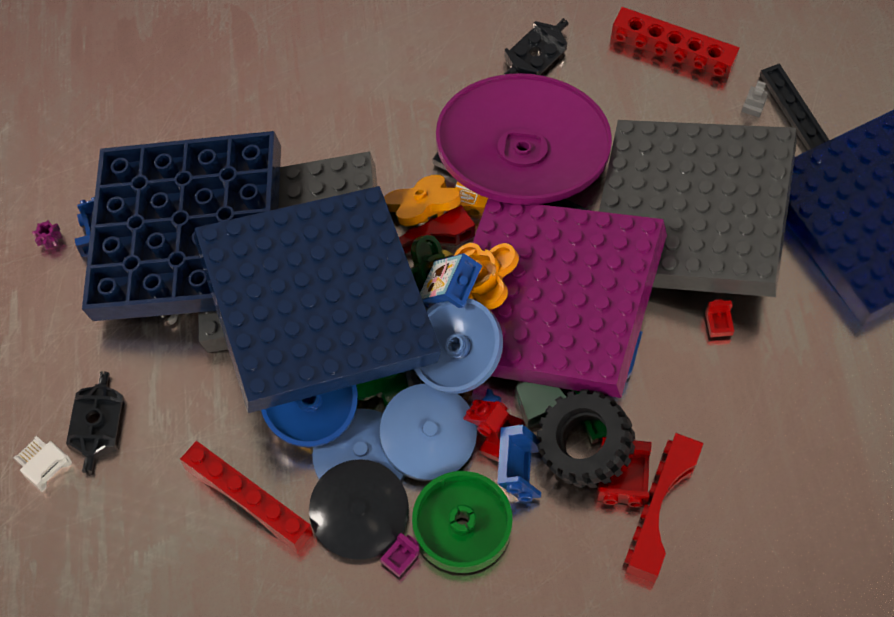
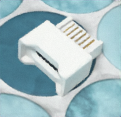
M37 436L34 437V440L25 449L13 457L22 466L20 471L24 477L41 492L47 488V481L60 468L69 467L72 464L68 455L52 441L45 444Z

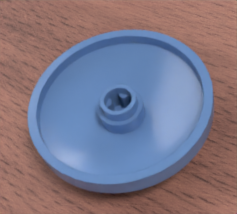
M470 298L467 299L465 306L462 308L456 307L449 301L434 304L427 310V314L441 353L437 363L414 370L424 383L438 391L449 394L471 391L483 384L492 375L500 361L503 350V335L500 324L487 307Z
M426 383L413 385L399 392L386 406L379 426L380 444L390 464L403 475L420 481H432L443 474L460 470L470 458L477 438L476 425L463 419L466 411L470 409L469 405L459 394L444 393L428 386Z
M357 409L352 423L340 437L328 444L313 447V465L318 479L332 467L342 462L362 459L374 461L387 467L401 482L403 481L405 475L390 464L380 444L379 426L383 413L371 409Z

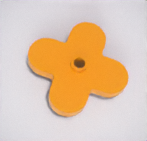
M441 175L426 176L420 179L411 189H397L384 196L389 212H396L398 222L403 226H413L428 222V217L435 214L439 217L445 211L454 209L461 203L459 190L447 188L445 178Z
M475 243L462 245L455 252L454 256L464 253L482 265L468 298L476 299V301L488 309L499 307L504 303L508 295L507 286L502 279L517 266L519 261L517 251L507 243L496 245L491 250L485 249V251Z

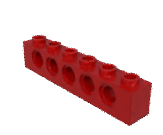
M621 7L613 23L611 38L617 41L625 42L637 48L727 79L740 47L625 7Z

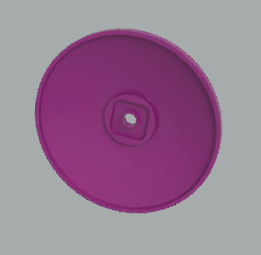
M535 74L498 75L470 84L447 102L439 115L436 126V147L438 155L447 171L469 190L486 198L510 204L535 205L551 203L581 192L590 186L603 172L609 160L612 145V134L608 120L601 108L588 95L563 81ZM518 148H526L527 150L521 151Z

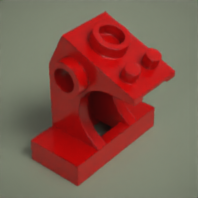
M476 399L473 401L471 408L466 411L463 419L477 425V430L482 435L487 436L479 448L481 455L499 462L501 427L522 424L526 426L523 419L510 415L507 412V406L502 402Z

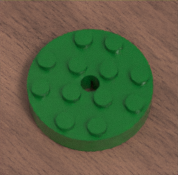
M454 471L443 474L429 482L415 501L412 513L414 538L419 544L418 547L421 553L431 563L441 569L455 573H470L486 568L502 555L510 540L513 519L509 500L503 490L484 475L470 471ZM458 518H466L468 523L465 526V524H458L456 520Z

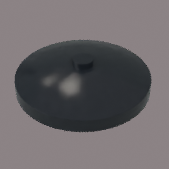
M349 460L332 467L319 479L310 498L309 516L315 535L329 551L349 560H367L387 552L397 541V536L400 533H404L409 516V503L403 484L387 467L370 460Z

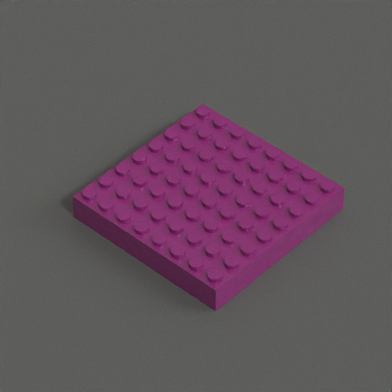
M488 199L473 243L479 245L483 251L485 249L491 250L496 245L507 243L513 246L519 255L517 266L502 279L508 289L506 300L499 307L489 309L497 318L503 335L501 358L491 376L576 391L589 389L593 393L596 390L602 392L605 396L621 398L667 237L664 219L539 204H510Z

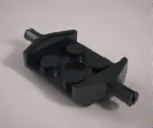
M562 18L554 26L535 21L532 30L510 50L508 48L504 50V57L510 68L502 75H540L567 50V41L561 31L569 25L568 21ZM532 52H538V53H540L541 55H540V56H532L530 53H532Z
M103 371L99 373L98 384H95L93 387L82 388L75 393L66 445L69 449L84 457L82 472L86 474L93 472L94 459L117 451L115 442L122 403H125V398L118 391L108 388L110 373L104 371V374ZM91 415H100V418L97 422H88V418Z

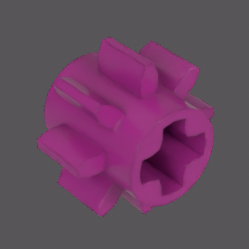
M49 220L38 223L36 231H32L37 246L43 244L46 250L58 246L59 239L63 238L59 225L56 223L52 226Z

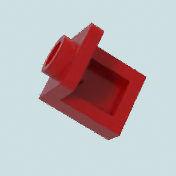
M717 299L709 302L705 314L710 337L733 336L735 331L731 316V308L733 306L731 300Z

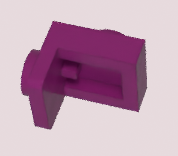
M400 533L397 536V541L382 556L380 562L400 577L419 556V544L412 536H405Z

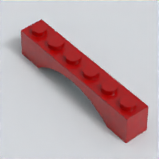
M460 205L457 208L446 211L437 218L429 219L428 222L418 228H411L406 234L400 236L399 239L405 255L411 252L412 243L419 236L431 235L439 241L440 245L457 246L475 236V223L463 206Z
M675 433L673 441L668 439L663 452L667 454L666 461L660 460L656 475H659L660 478L658 483H652L649 491V496L652 497L650 505H644L640 518L645 519L643 526H637L632 539L637 543L634 550L629 548L624 563L629 564L626 573L652 583L656 582L666 555L659 530L661 504L664 497L675 484L693 473L704 443Z
M197 440L180 458L185 470L204 484L211 486L233 500L296 553L301 550L313 535L311 524Z

